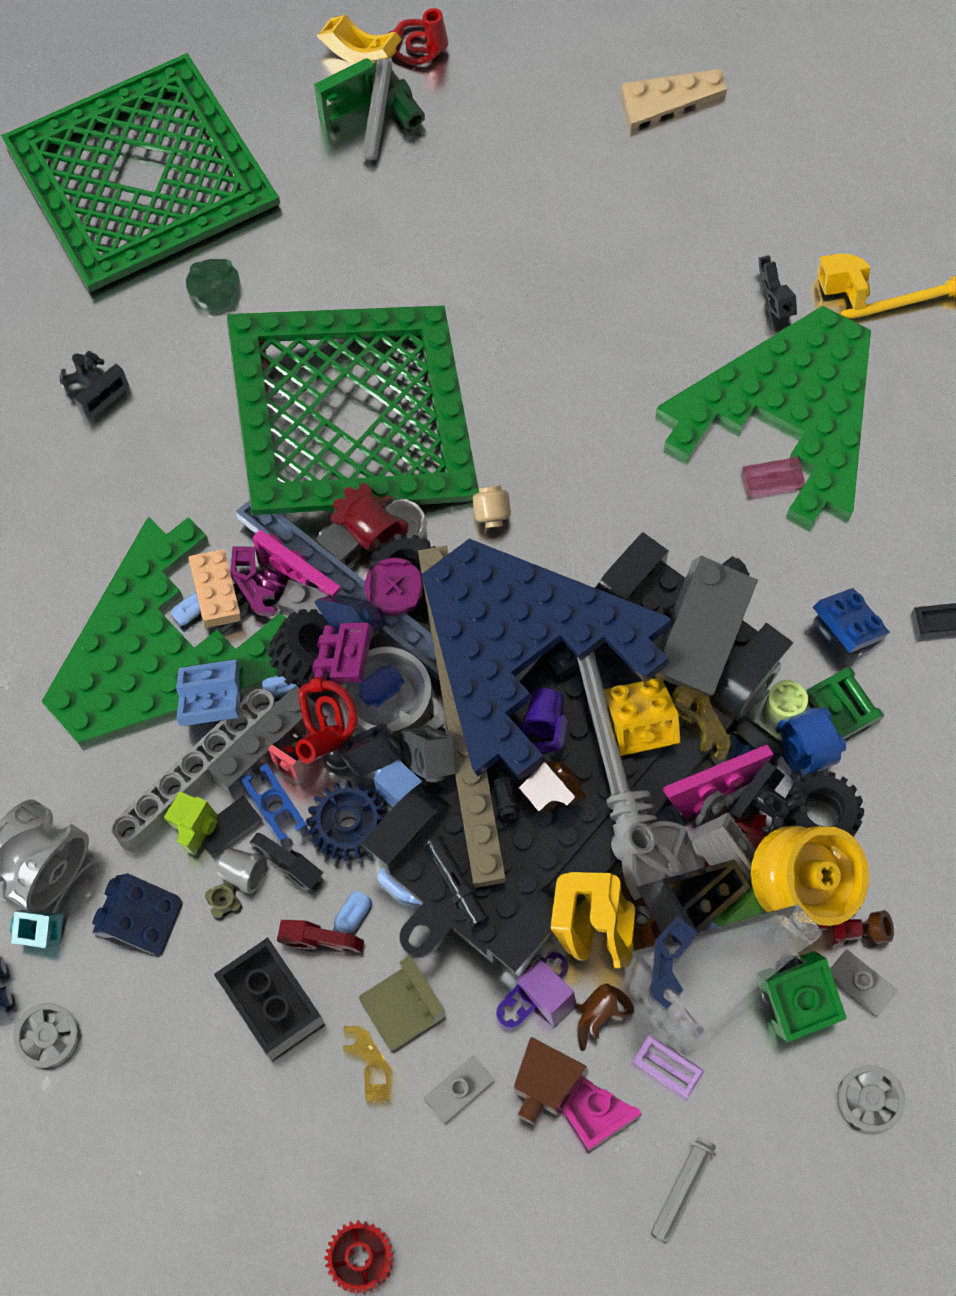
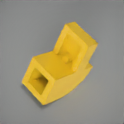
M851 254L821 256L817 278L824 294L830 295L846 292L854 310L865 309L866 299L870 296L868 280L871 268L869 264L862 258Z

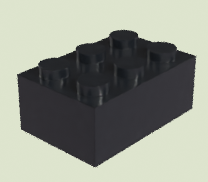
M268 937L214 974L270 1060H273L324 1024L321 1015Z

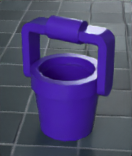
M548 688L537 689L532 694L527 713L524 715L519 729L527 738L529 734L541 738H554L553 741L532 743L541 754H548L549 752L558 751L563 747L567 718L563 715V695L560 692Z

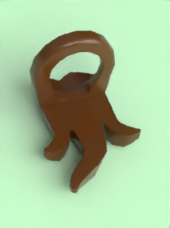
M603 984L595 989L583 1004L577 1003L575 1006L576 1010L584 1011L579 1019L577 1031L580 1049L582 1051L586 1049L588 1030L594 1038L599 1039L600 1027L610 1016L625 1019L631 1017L635 1012L632 1001L623 991L610 984ZM617 999L624 1005L625 1012L618 1010Z

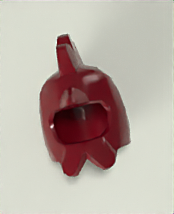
M362 483L358 490L352 487L345 488V499L338 498L334 501L333 507L338 512L331 515V522L336 525H345L354 540L369 552L379 549V545L382 542L385 544L389 542L388 538L396 534H407L408 532L407 527L409 524L407 521L390 514L384 509L394 497L374 495L366 483Z

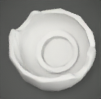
M407 499L394 500L385 508L390 514L408 522L407 538L417 535L421 539L424 536L427 520L424 512L416 503ZM399 534L394 536L396 540L401 539Z

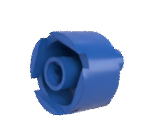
M825 707L808 709L781 720L777 724L776 734L782 733L783 740L779 742L785 747L782 756L793 772L799 770L802 773L800 777L808 773L811 775L815 774L816 771H822L838 764L841 760V752L846 751V742L841 734H837L832 724L831 714Z

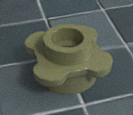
M225 882L223 885L215 886L213 889L206 891L205 899L211 904L212 916L220 918L225 912L230 910L236 911L240 908L241 902L235 897L233 892L235 887L233 884ZM225 897V902H220V898Z

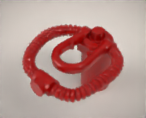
M437 8L425 11L422 20L405 19L400 21L393 31H389V33L397 32L401 38L402 31L406 27H425L426 32L417 31L411 33L406 38L405 45L410 52L427 54V56L410 58L400 53L397 47L395 48L396 52L393 57L411 66H420L426 64V62H431L449 45L443 14ZM416 38H424L427 41V47H414L411 45V42Z
M322 676L311 678L309 683L301 686L298 692L299 706L303 716L302 719H304V725L308 729L307 731L310 732V736L299 740L295 748L299 759L304 763H310L339 749L344 741H347L352 736L357 726L358 714L356 713L355 703H353L354 700H352L346 688H343L337 682L326 681ZM326 690L338 693L342 697L343 702H345L346 708H348L349 723L346 729L339 702L334 697L325 695L320 697L315 704V712L321 727L317 730L312 718H310L307 694L309 692L314 693ZM324 702H328L333 706L335 712L334 719H336L337 725L328 726L326 721L328 716L324 715L322 708Z

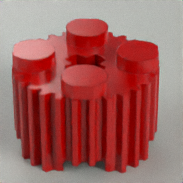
M357 1220L356 1224L352 1221L349 1222V1226L343 1224V1229L337 1230L338 1235H332L333 1242H328L330 1249L325 1251L328 1253L324 1257L328 1261L325 1264V1267L329 1269L328 1275L333 1277L332 1281L338 1283V1287L353 1294H357V1292L361 1295H364V1292L370 1294L371 1289L377 1291L378 1285L383 1287L384 1282L389 1280L393 1273L392 1267H395V1264L392 1262L393 1259H396L392 1253L395 1250L393 1246H390L392 1244L391 1240L385 1232L383 1233L380 1227L377 1228L373 1223L370 1225L365 1221L362 1224ZM363 1249L364 1253H369V1258L365 1260V1265L359 1267L357 1263H352V1258L357 1256L356 1250Z

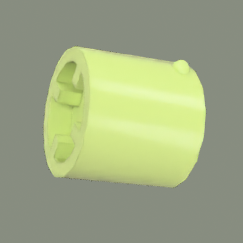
M792 680L777 682L772 686L764 705L765 720L772 726L777 727L779 721L803 712L808 704V695L805 689L799 683Z

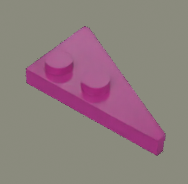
M260 529L253 536L257 561L261 565L265 566L269 561L277 572L287 575L306 586L311 581L318 586L319 592L332 597L341 590V586L308 564L301 553L294 549L290 551L283 546L282 541L272 533L268 535Z
M586 1078L562 1109L589 1151L642 1116L638 1108L632 1107L616 1098L614 1094L597 1087Z

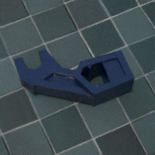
M678 916L662 932L654 944L652 981L649 991L652 1001L665 1012L671 1007L672 1003L664 998V992L671 990L678 997L683 992L682 986L672 972L673 963H678L698 934L697 931ZM668 937L680 946V949H676L674 954H668V949L664 946Z

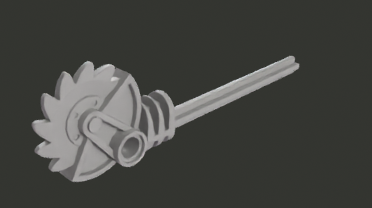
M593 651L582 661L578 657L577 659L611 790V796L606 801L608 807L613 809L610 817L616 821V824L613 825L615 835L611 842L612 851L622 861L623 875L627 888L634 900H637L642 896L636 887L704 868L705 859L704 857L696 859L692 839L684 842L686 827L669 821L655 822L657 820L656 816L647 815V812L654 809L652 804L644 803L645 800L651 798L650 791L632 792L629 790Z

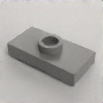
M848 949L843 952L830 968L834 982L876 1017L898 991Z
M473 1055L428 1093L424 1100L441 1121L446 1124L494 1083L495 1080Z

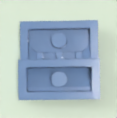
M237 659L179 668L176 690L179 695L176 719L179 726L239 718L240 680Z

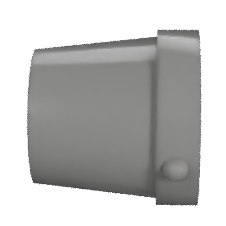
M228 848L224 851L218 862L217 876L238 887L242 892L253 894L264 878L267 858L258 853L252 854Z

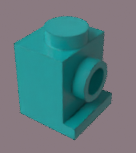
M15 911L10 923L11 943L42 948L60 945L64 913Z

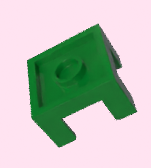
M815 951L800 956V959L805 963L777 973L769 968L755 973L760 989L768 994L776 1016V1019H771L775 1033L787 1043L847 1019L827 958Z

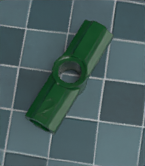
M377 61L373 63L374 73L376 72ZM391 69L385 108L388 111L393 110L406 129L414 130L420 127V124L425 120V114L413 99L411 89L405 79L399 80Z

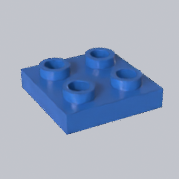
M854 588L821 599L813 606L816 613L849 653L883 640L890 633L883 624L882 619L871 610L863 596Z

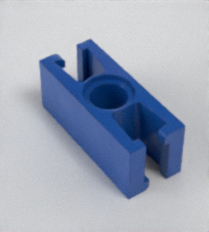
M266 763L260 767L262 773L260 778L262 782L269 780L272 788L266 790L262 795L256 792L252 784L254 778L251 774L240 780L276 839L285 849L292 845L293 841L291 838H288L285 832L281 833L278 824L285 822L288 818H292L296 823L294 828L300 833L302 838L308 835V827ZM279 801L283 803L282 807L277 811L268 810V806L272 802Z

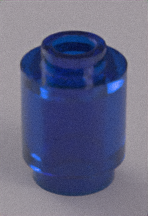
M392 664L386 667L381 666L358 684L361 689L358 695L367 707L373 705L375 708H379L401 690L400 687L405 681Z

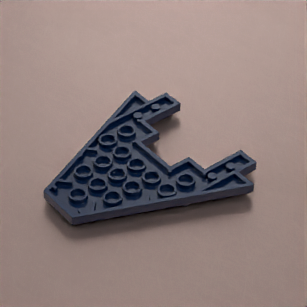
M470 538L422 573L471 767L477 777L502 759L517 778L521 780L545 761L544 756L509 716L532 699L530 693L515 676L561 641L581 661L606 642L644 683L669 665L668 657L652 642L672 626L669 617Z

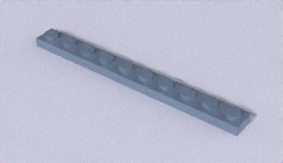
M250 500L236 510V518L254 533L261 529L268 535L270 533L276 535L282 541L283 546L290 551L294 549L301 553L308 564L341 586V590L337 594L367 600L364 588L365 580L283 515L251 516ZM379 612L380 617L386 624L379 633L397 648L405 650L418 658L425 666L427 672L440 682L432 634L407 614L388 616Z

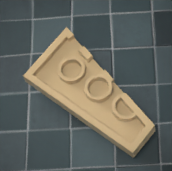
M722 69L621 83V93L630 129L634 130L639 128L641 123L650 121V123L656 122L661 119V116L671 112L674 115L678 114L690 105L699 106L724 97L727 93V86Z

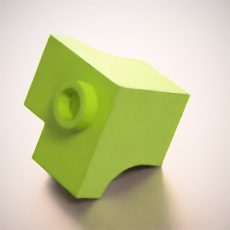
M179 791L164 818L172 827L178 829L177 843L185 851L195 855L205 836L210 835L214 831L218 815L207 801Z

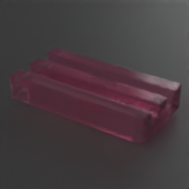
M798 457L743 466L742 475L745 476L744 482L748 487V496L802 487L805 483ZM794 467L795 469L784 472H771L767 475H761L756 477L751 476L752 474L770 472Z

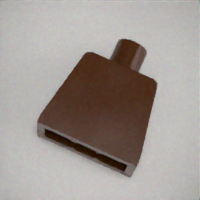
M531 1037L514 1084L516 1094L525 1098L517 1115L535 1125L543 1109L558 1115L589 1073L587 1066Z

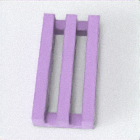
M651 1035L647 1037L631 1063L686 1100L704 1073L703 1069ZM650 1045L695 1074L691 1079L648 1050ZM643 1056L687 1084V1088L685 1089L642 1060Z

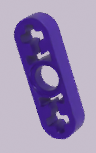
M551 952L546 958L543 957L541 959L546 965L549 961L552 964L557 961L560 962L559 970L561 973L556 974L562 980L566 978L568 961L562 954ZM519 984L497 1007V1021L506 1030H516L521 1027L537 1009L532 1000L524 995L523 989ZM518 995L521 1002L530 1008L525 1010L522 1005L516 1013L517 1021L513 1019L505 1021L504 1009L512 1010L518 1004V1000L514 999Z

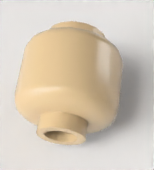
M501 485L478 488L479 492L473 495L475 520L485 522L486 528L503 526L502 520H506L511 516L509 493L506 490H501Z

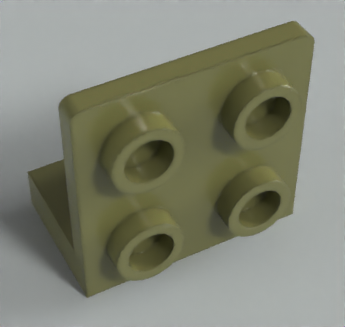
M411 956L399 962L401 966L399 971L359 996L360 1002L391 1051L396 1050L446 1017L444 1007Z

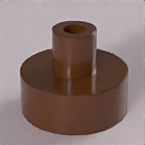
M886 910L871 912L868 923H862L863 935H871L873 941L877 944L891 942L894 937V926L890 914Z

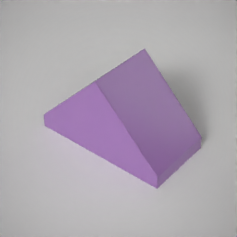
M538 959L516 980L553 1027L577 1005L574 991L541 959Z

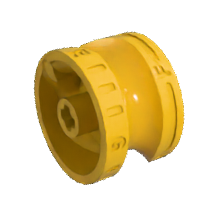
M787 826L772 831L758 845L751 864V882L759 904L772 917L784 922L832 926L849 920L862 906L869 887V866L860 844L852 835L842 829L830 826L808 828Z

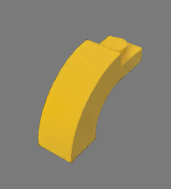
M346 14L330 18L317 35L330 50L352 64L365 58L370 59L372 63L378 59H389L395 54V48L402 40L397 32L382 35L368 34L354 25Z

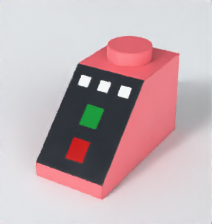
M293 731L273 743L268 750L275 769L300 785L319 759L310 763H304L299 759L295 748L296 743L309 735L304 733L301 736Z

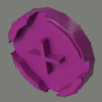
M393 557L381 560L377 563V566L372 570L370 569L366 575L364 588L367 600L371 602L378 612L388 616H399L407 614L416 608L422 599L424 584L420 571L406 559Z

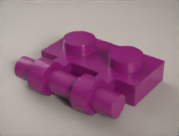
M340 623L338 634H335V627L324 626L323 635L319 636L317 644L319 648L318 659L314 660L312 668L314 677L322 676L326 680V676L330 674L331 680L337 683L363 682L373 630L369 623ZM335 650L334 658H330L331 651Z

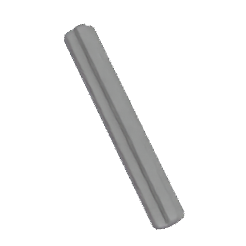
M386 58L377 60L362 154L363 158L369 161L377 159L392 69V62Z

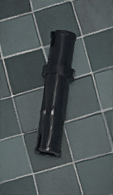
M442 836L432 838L424 845V848L428 851L440 875L453 895L451 900L455 906L459 905L471 929L480 927L489 920V917L475 896L477 894L475 887L468 884L457 862L444 843Z

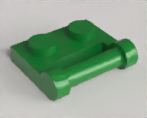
M851 667L837 672L808 688L806 691L809 700L815 708L825 707L828 709L837 734H841L844 739L869 725L877 723L885 716L880 708H876L859 685L854 677L856 674ZM840 684H845L865 715L862 717L859 715L839 686Z

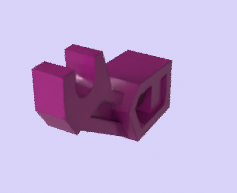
M232 546L230 570L232 580L249 603L253 612L259 616H274V606L267 607L263 604L266 599L275 600L274 591L257 586L255 583V547ZM251 566L247 576L237 572L236 567Z

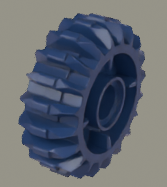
M347 780L345 788H340L339 783L335 782V791L330 792L328 788L324 787L323 793L325 798L315 796L314 802L317 806H310L308 808V812L312 817L306 819V824L312 828L307 833L309 838H315L312 842L314 848L322 847V856L326 857L332 852V860L337 862L340 856L343 855L344 862L348 864L351 861V856L355 855L356 860L361 862L362 852L365 851L368 856L373 855L361 843L388 813L387 806H380L383 803V798L380 795L374 797L375 791L372 787L364 791L363 783L359 782L354 789L352 788L351 781ZM345 817L356 819L355 823L350 827L340 825V822Z

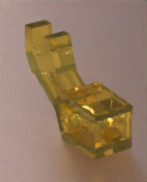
M685 685L676 687L671 699L678 715L690 723L698 722L702 730L700 750L704 752L709 751L712 743L717 746V752L714 757L718 760H724L731 746L730 736L726 733L710 703V697ZM693 701L697 704V713L690 710Z
M344 1026V1035H354L356 1037V1042L353 1045H343L344 1053L363 1058L367 1064V1067L364 1069L366 1103L391 1104L392 1068H390L371 1039L369 1031L361 1026ZM375 1069L378 1072L385 1073L386 1084H371V1079L373 1078L371 1073Z

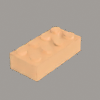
M225 549L188 556L204 629L241 621Z

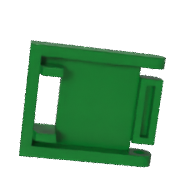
M365 58L314 84L319 119L325 127L370 105L375 78L373 63L370 59Z

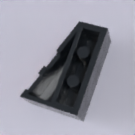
M734 859L644 884L636 888L662 932L678 916L700 934L750 888V885ZM668 937L666 939L668 943H674L671 938Z

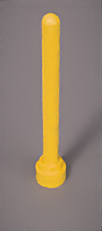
M956 276L950 277V280H947L943 285L866 304L865 309L854 310L851 308L843 310L840 315L852 320L944 295L956 298Z

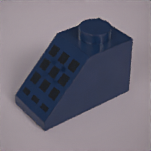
M336 594L334 597L329 595L319 598L314 602L328 624L336 628L335 634L339 633L340 623H369L373 628L371 638L386 626L378 610L370 601Z

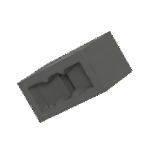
M429 725L400 730V742L404 748L402 763L414 772L415 775L425 778L428 782H438L444 780L447 775L456 774L452 736Z

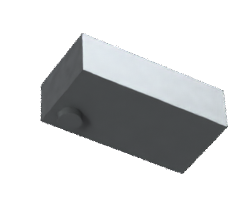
M702 555L694 559L670 616L672 626L664 632L658 646L668 657L669 665L657 673L655 677L702 697L712 696L758 579Z

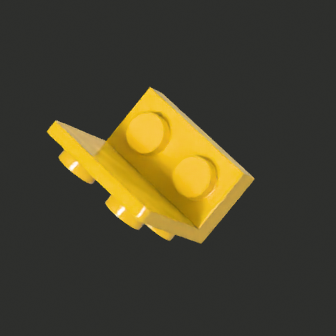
M656 678L650 679L646 683L642 681L628 685H618L604 690L609 713L614 723L620 756L680 743L678 712L662 679Z

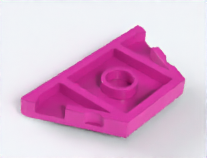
M764 745L663 787V791L686 819L694 815L698 816L703 803L711 794L717 791L723 795L726 793L731 794L751 783L766 761L769 762L774 754L768 745Z

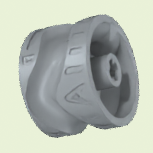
M380 647L369 650L363 682L340 683V686L342 685L343 688H346V691L354 700L353 703H355L358 722L355 732L352 734L353 736L379 724H386L400 742V730L424 726L433 718L434 706L429 674L422 662L405 650L395 647ZM340 697L346 724L348 725V708H346L345 702Z
M29 799L18 804L0 821V882L6 881L7 890L5 896L30 913L44 910L64 892L80 869L89 845L87 833L73 824L68 825L64 829L53 828V814L51 810L35 799Z

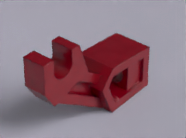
M281 919L277 942L289 948L315 950L317 944L341 952H346L347 949H350L356 953H362L364 940L355 935L321 929L320 925L306 920Z

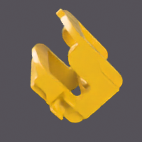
M569 872L559 876L556 882L551 930L566 952L572 954L576 960L585 961L589 959L591 941L594 940L596 929L599 932L607 933L606 944L613 958L614 968L630 966L633 953L636 908L632 902L626 901L622 894L619 878L611 873ZM584 894L586 899L575 910L577 895Z

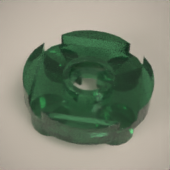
M208 259L202 262H195L190 266V272L186 278V288L190 299L200 304L201 308L219 310L231 304L230 300L235 296L238 297L241 291V281L238 271L233 267L230 260ZM211 281L220 282V284H216L217 287L211 288L208 283Z

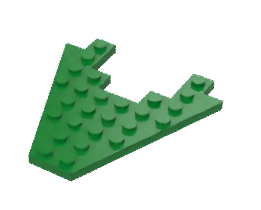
M822 305L660 404L656 409V415L676 425L666 439L664 447L689 460L716 419L741 432L755 411L802 436L791 452L790 458L813 470L791 504L787 514L810 527L814 526L826 506L850 519L854 511L871 330Z
M150 517L146 519L41 701L79 746L177 715L179 695L176 690L179 668L237 659L240 693L263 686V680L277 676L275 673L277 668L271 667L270 660L272 657L268 656V650L271 647L269 644L286 618L281 612L236 649L217 629L196 647H193L161 613V611L182 595L180 589L166 574L208 541L207 535L189 517L167 534Z

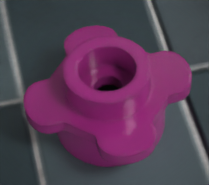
M266 568L265 572L258 570L257 577L259 579L256 584L278 593L280 587H284L285 580L281 579L282 574Z

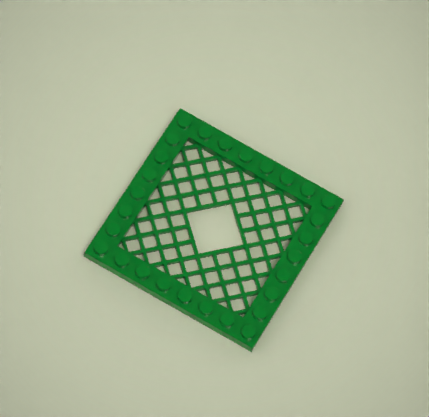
M188 53L1 135L7 149L89 293L281 204L278 194ZM168 91L177 93L174 101L163 99L164 94ZM182 96L186 100L187 104L180 103ZM143 102L154 103L151 112L140 110L141 104ZM160 105L171 107L168 115L157 113ZM177 109L188 111L185 119L174 117ZM125 112L131 115L128 122L116 120L118 114ZM193 114L199 122L191 121ZM137 115L148 117L145 126L133 124ZM154 119L165 121L162 130L151 128ZM96 123L108 124L104 133L93 131ZM170 124L183 125L180 133L169 132ZM113 126L125 128L122 136L110 134ZM188 126L200 129L197 137L185 135ZM130 130L142 132L139 140L127 138ZM204 132H206L210 140L202 139ZM148 133L159 135L156 144L144 142ZM72 134H83L81 143L69 141ZM90 136L101 138L98 147L86 145ZM165 137L177 139L173 148L162 146ZM107 140L119 142L115 151L103 149ZM182 141L194 143L191 152L179 149ZM49 144L61 145L57 154L45 152ZM124 144L170 154L155 192L108 182ZM199 144L211 147L208 156L196 153ZM66 147L78 149L74 158L63 156ZM216 150L218 151L221 158L213 157ZM83 151L95 153L91 162L80 159ZM101 154L112 157L109 166L97 163ZM176 155L188 158L185 166L173 164ZM44 158L54 160L51 168H49ZM193 159L205 161L202 170L190 168ZM60 161L71 163L68 172L56 170ZM211 163L223 165L220 174L207 172ZM77 165L89 167L85 176L73 174ZM94 169L106 171L102 180L91 178ZM227 169L230 170L233 177L225 176ZM170 170L182 172L178 181L167 179ZM187 173L199 176L196 185L184 182ZM55 176L65 178L61 187ZM205 177L217 180L213 189L202 186ZM70 180L82 182L78 191L67 189ZM222 181L234 184L231 193L219 190ZM88 183L99 186L96 195L84 192ZM164 184L176 187L172 196L160 193ZM105 187L117 190L113 199L102 197ZM181 188L193 191L190 200L178 197ZM123 191L134 194L131 203L119 200ZM199 192L211 195L207 204L195 201ZM66 195L75 196L72 206ZM140 195L152 198L148 207L137 204ZM216 196L224 197V199L214 203ZM81 198L93 201L89 210L78 207ZM158 199L169 201L166 211L154 208ZM99 202L110 204L107 214L95 211ZM175 203L187 205L184 215L172 212ZM116 206L128 208L124 218L113 215ZM193 207L200 208V210L191 213ZM134 210L146 212L142 222L130 219ZM76 213L86 215L83 225ZM151 214L163 216L160 226L148 223ZM92 217L104 219L100 229L89 226ZM169 218L177 219L176 221L166 225ZM110 221L122 223L118 233L106 230ZM127 225L139 227L136 237L124 234ZM145 229L153 230L152 232L142 236ZM87 232L97 234L94 244ZM103 236L115 238L112 248L100 246ZM121 240H124V241H128V242H129V243H127V244H124V245L118 247L119 244H120V242H121Z
M445 305L227 314L226 321L251 516L335 510L333 507L334 501L338 498L345 499L344 489L352 487L358 490L362 483L368 484L374 495L394 497L389 504L394 500L407 499L417 505L473 501V495L478 493L479 489ZM402 336L397 342L389 338ZM361 338H374V339L368 344L366 341H364V340L361 339ZM407 338L418 345L412 354L401 347ZM334 339H347V340L341 345V344H339L337 341H335ZM306 340H320V341H319L315 346H313L312 344H310V343H309L308 341H306ZM380 340L392 347L385 355L374 348ZM281 341H293L288 347L280 343ZM353 341L365 348L358 356L346 349ZM259 342H265V343L259 348ZM326 342L337 349L331 357L319 350ZM299 343L309 350L303 358L292 352ZM271 344L282 351L275 360L264 353ZM422 350L425 363L416 357ZM395 351H398L407 358L401 366L389 359ZM368 352L380 359L374 367L362 360ZM341 353L353 360L346 369L335 361ZM314 354L325 361L318 370L307 362ZM286 356H289L298 363L291 371L279 364ZM261 357L270 364L264 371L262 370ZM411 362L423 369L416 377L405 370ZM384 363L396 370L389 378L377 371ZM357 364L368 371L362 379H359L350 372ZM329 366H332L341 373L334 381L323 374ZM302 367L313 374L307 382H304L295 375ZM274 368L285 375L278 384L267 376ZM426 373L428 374L429 386L420 381ZM399 374L411 381L405 389L393 382ZM373 375L384 383L377 391L366 384ZM345 377L388 406L358 440L352 438L314 410ZM317 378L329 385L322 394L311 387ZM290 379L301 386L294 395L283 388ZM264 382L273 388L267 395ZM415 385L427 392L420 401L409 393ZM388 386L400 394L393 402L382 395ZM305 391H308L317 398L310 406L298 399ZM277 392L289 399L282 408L270 400ZM430 397H432L434 411L424 404ZM403 398L416 405L409 413L397 406ZM293 403L304 410V413L298 419L286 412ZM267 406L277 412L270 420ZM419 409L431 416L425 424H422L413 417ZM392 410L404 418L397 426L386 419ZM309 414L321 422L313 431L302 423ZM281 416L292 423L285 432L274 425ZM435 420L438 434L429 429V426ZM408 421L420 429L413 437L401 430ZM380 423L392 430L385 439L374 432ZM325 426L336 433L330 442L318 435ZM297 427L308 435L301 444L289 436ZM271 431L280 436L274 444L272 443ZM423 433H426L435 440L429 449L417 441ZM396 434L408 442L402 450L389 443ZM368 436L380 443L373 452L362 445ZM341 437L352 445L345 454L333 446ZM312 439L324 446L317 455L305 448ZM284 441H287L296 448L289 457L277 449ZM439 444L442 458L433 453ZM412 445L424 453L417 462L405 454ZM384 447L396 455L389 464L377 456ZM356 449L368 456L362 465L350 458ZM329 450L340 458L333 467L321 459ZM300 452L312 460L305 468H302L293 461ZM274 455L284 461L277 469ZM428 457L440 465L433 473L421 466ZM400 459L412 466L405 475L393 467ZM372 460L384 468L377 477L365 469ZM344 462L356 469L350 478L337 471ZM316 464L328 471L321 480L309 473ZM288 465L300 473L292 482L280 474ZM416 470H418V471H419L420 473H422V474H413V473H414ZM388 472H390V473H392L394 476H385V475H386ZM360 474L366 476L363 478H357ZM332 475H334L336 478H338V479H330V480H328ZM303 477H306V478H307L308 480H310V481H301V480L303 479Z

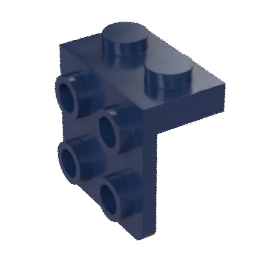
M129 873L116 875L115 878L109 881L105 889L107 898L103 908L100 907L94 915L92 924L95 927L92 934L101 938L113 937L153 955L161 953L180 907L181 898Z

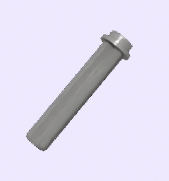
M698 1137L696 1142H692L693 1149L652 1230V1234L664 1242L671 1241L711 1157L715 1158L716 1156L714 1152L716 1146L704 1138Z

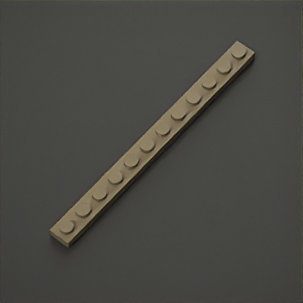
M447 545L418 550L421 572L424 573L449 554ZM424 585L448 735L453 737L455 777L473 885L475 888L505 883L506 877L487 770L477 777L471 767Z

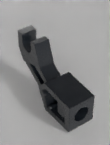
M769 255L759 257V271L767 290L770 311L778 319L797 315L796 295L787 284L781 286L776 262H771Z
M256 833L249 842L253 847L259 848L263 855L278 862L280 870L304 890H311L324 873L302 854L293 850L287 851L261 833Z

